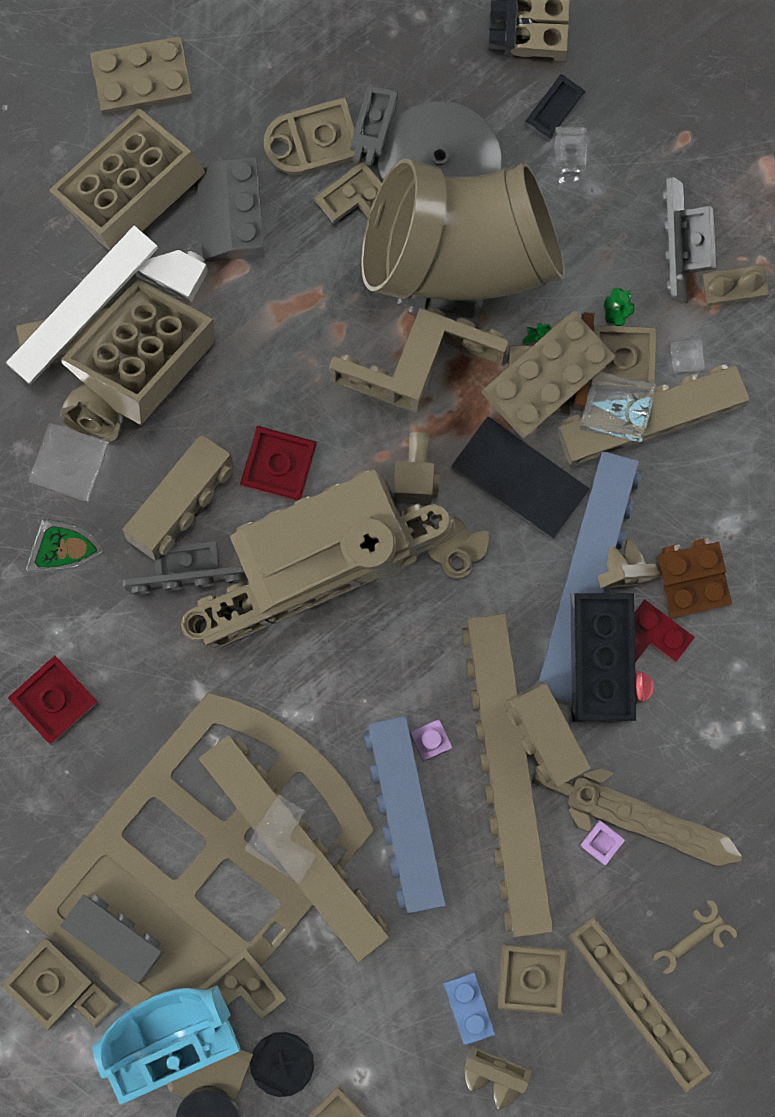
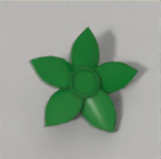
M538 323L537 328L527 327L529 335L523 338V344L534 341L538 342L551 330L550 324Z

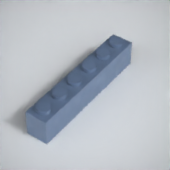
M406 716L368 724L369 732L363 734L367 751L373 750L376 763L370 764L373 782H380L382 794L376 795L380 814H387L389 826H384L383 831L386 845L393 844L395 857L389 858L393 877H400L402 889L396 890L399 908H406L407 914L445 907Z

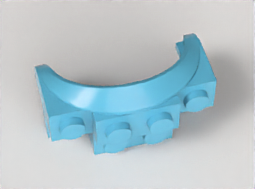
M218 985L208 990L181 988L153 996L123 1014L93 1044V1055L102 1079L108 1077L120 1105L241 1050L228 1021L231 1014Z

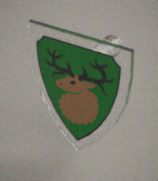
M42 519L26 571L51 572L73 568L90 561L104 550L97 539L86 529L70 522Z

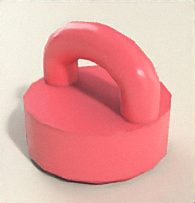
M635 671L636 703L639 704L650 698L654 685L648 674Z

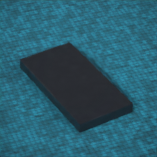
M488 416L451 465V468L552 540L590 489Z
M571 593L572 722L636 721L634 593Z

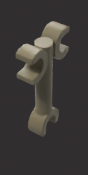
M710 899L706 901L711 909L708 917L702 916L697 909L693 911L695 919L705 924L669 951L661 950L653 955L652 959L654 961L662 956H666L669 959V966L662 971L664 974L673 972L677 960L710 935H712L713 943L718 948L724 946L719 939L722 931H727L732 938L737 937L736 930L730 925H725L723 919L718 915V908L714 901Z

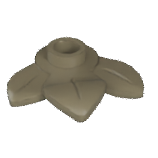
M454 516L456 530L453 537L447 542L427 551L432 559L442 564L444 572L449 577L461 579L471 572L474 562L485 556L489 545V535L486 530L470 535L466 525L458 517ZM453 559H461L464 564L463 567L460 569L454 568L451 564Z

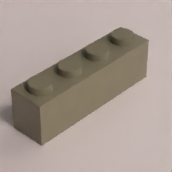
M200 434L122 529L126 540L155 561L161 555H166L172 549L175 543L174 539L181 530L185 531L190 527L197 510L201 506L205 507L211 501L214 489L220 482L225 483L231 476L234 466L231 454Z

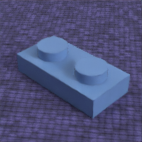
M472 973L443 983L464 1045L495 1035L475 974Z

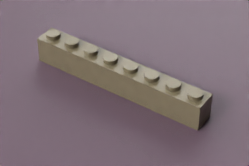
M227 735L198 758L199 761L359 963L389 939L385 932L390 928L379 914L374 917L370 915L365 908L370 904L358 888L352 892L345 883L349 876L338 863L332 866L325 858L329 851L318 838L312 841L305 831L310 827L299 813H296L294 816L291 815L285 807L290 802L278 787L272 791L265 782L270 778L259 763L253 766L246 758L250 751L239 737L233 741Z

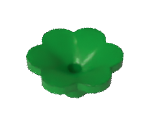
M614 288L611 291V295L605 299V319L608 323L622 326L626 318L634 313L635 306L633 303H630L631 294L629 291Z

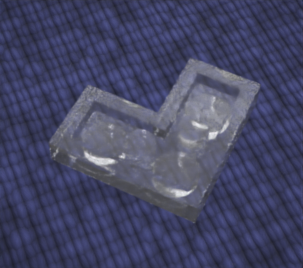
M277 794L244 851L300 884L316 858V855L290 840L291 835L306 811Z

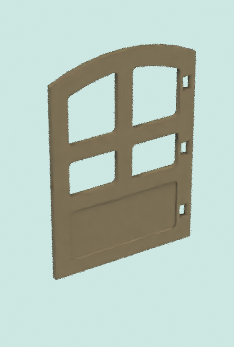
M212 693L205 695L125 792L114 801L109 811L22 913L132 1008L153 996L170 990L181 988L197 989L245 948L262 967L313 905L291 878L246 842L245 834L251 828V825L238 809L227 820H220L173 781L172 773L212 725L219 724L241 732L278 752L279 758L268 770L267 774L270 778L265 781L272 791L277 787L282 791L292 777L299 772L303 773L314 785L342 827L340 835L327 849L329 854L325 858L339 844L343 849L347 850L337 862L343 869L374 832L362 805L346 781L322 754L285 724L260 710L233 699ZM152 798L159 799L206 839V846L178 879H171L123 838V831ZM225 859L233 861L280 902L278 910L251 941H245L196 899L197 891ZM83 894L89 898L96 894L109 904L106 909L115 917L119 913L123 914L135 923L132 929L143 936L147 932L161 942L158 948L164 953L141 984L134 982L60 927ZM275 921L284 928L269 943L263 935Z

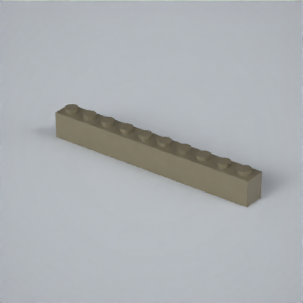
M498 614L467 619V627L462 628L464 647L470 646L472 658L466 659L468 677H475L476 690H471L473 709H479L481 721L475 722L478 741L484 740L486 753H480L482 771L489 772L490 784L485 785L487 804L493 803L495 816L489 818L492 836L498 835L500 848L494 849L496 866L497 868L503 867L504 880L499 881L501 899L508 900L509 912L504 913L506 932L512 931L513 938L553 932L531 781L526 750L521 742V738L524 735L519 726L515 727L506 712V709L509 708L506 700L517 695L506 615Z

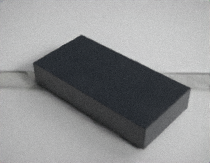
M560 74L526 119L525 125L550 142L585 96L586 91Z

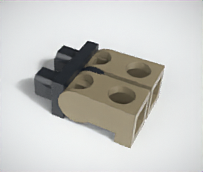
M491 0L490 20H505L507 25L506 29L489 28V48L505 50V56L552 57L554 61H566L570 0Z

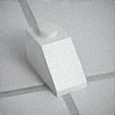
M177 250L148 259L135 274L137 277L191 304L208 273V269L204 263L205 259L192 251H188L186 254Z

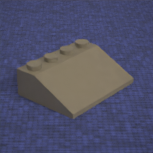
M138 108L49 191L104 247L111 251L133 226L137 227L141 232L145 230L206 172L189 148Z
M136 279L62 358V364L92 391L109 403L116 412L142 425L215 343L213 319L149 284Z

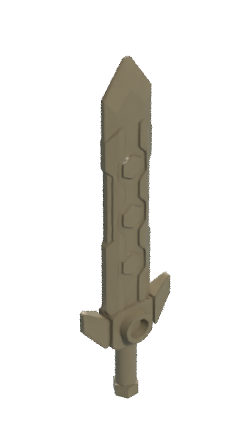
M599 768L582 774L583 777L575 780L574 784L565 782L558 787L550 786L549 783H543L537 771H535L532 783L541 784L568 795L569 812L577 827L583 830L591 831L590 818L587 813H590L591 816L628 831L642 834L715 866L742 860L741 854L728 836L645 804L643 801L606 786H600L599 783H603L613 775L611 771Z

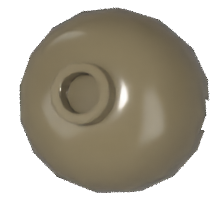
M86 384L72 390L60 410V416L64 415L63 423L67 428L89 440H92V434L103 437L101 442L114 441L119 436L125 418L124 415L116 412L109 403L92 391Z

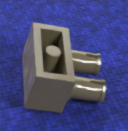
M410 433L409 460L405 462L396 461L394 499L397 504L431 505L432 497H438L440 473L434 472V463L428 462L430 436L428 433Z

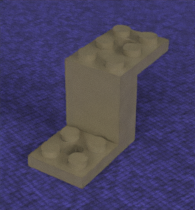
M428 307L427 310L419 308L393 377L388 376L389 372L383 368L371 366V369L360 366L357 359L342 355L341 358L333 356L329 366L330 381L418 413L443 345L502 366L509 340L503 339L504 335L498 331L487 329L484 332L474 328L475 325L468 320L457 318L454 321L444 317L445 313L438 309Z

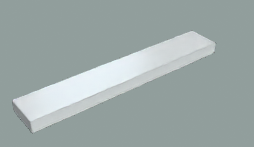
M133 226L6 362L7 365L31 385L158 249L157 245L137 227Z

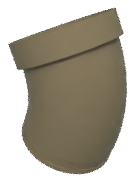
M408 158L399 160L387 173L377 192L368 218L362 248V277L366 288L372 292L398 299H406L411 295L443 300L498 298L545 286L549 282L565 278L562 253L548 207L537 180L526 162H521L515 167L505 168L489 174L459 177L443 175L442 171L436 166Z

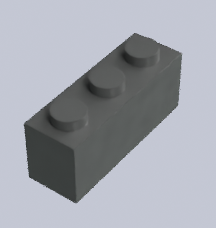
M83 894L60 927L134 982L141 984L164 953L158 948L161 942L147 932L143 936L132 929L135 923L123 914L119 913L115 917L106 909L109 904L96 894H93L91 898Z

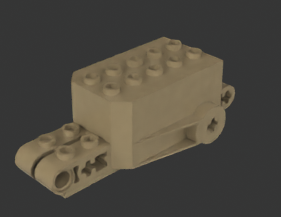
M375 469L361 472L355 475L352 480L343 484H334L318 495L302 498L291 507L273 511L257 522H249L236 529L237 532L232 534L230 538L249 584L245 585L244 582H239L226 589L228 593L218 598L213 594L198 600L199 606L190 609L183 616L181 622L182 631L192 640L219 649L378 578L390 579L397 577L408 565L417 562V557L420 553L450 540L455 534V520L443 507L435 504L421 507L420 504L413 505L403 510L404 516H402L388 482ZM437 518H439V519H440V521L438 522L439 528H438V529H434V528H433V527L435 526L434 520L437 519ZM206 620V629L200 633V624Z

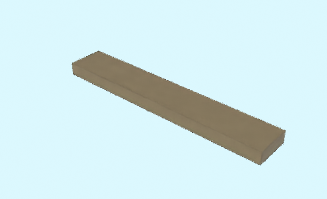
M594 916L568 935L685 1093L712 1074Z

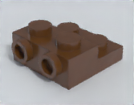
M703 538L693 541V547L682 550L680 544L662 548V554L657 555L655 558L662 574L659 577L670 619L732 605L725 575L727 571L719 541L712 543L711 538Z

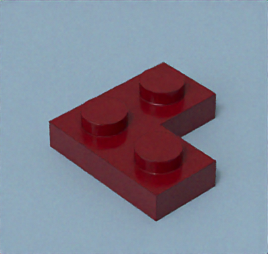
M646 599L643 600L634 612L635 663L649 645L673 663H676L695 638Z

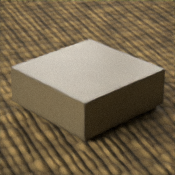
M94 982L72 1006L96 1028L118 1003L97 982Z

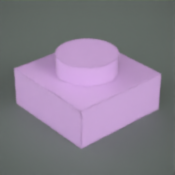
M439 719L410 732L423 762L452 749Z
M599 820L580 844V847L605 866L625 840Z

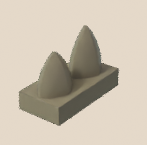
M764 265L703 273L701 276L706 306L761 299L769 296Z
M627 539L624 556L614 546H610L607 555L608 572L597 577L601 588L638 586L662 576L659 564H646L639 549L630 539Z
M473 1045L470 1048L464 1065L465 1080L470 1091L484 1087L490 1080L495 1082L494 1100L498 1110L507 1107L521 1093H525L532 1070Z

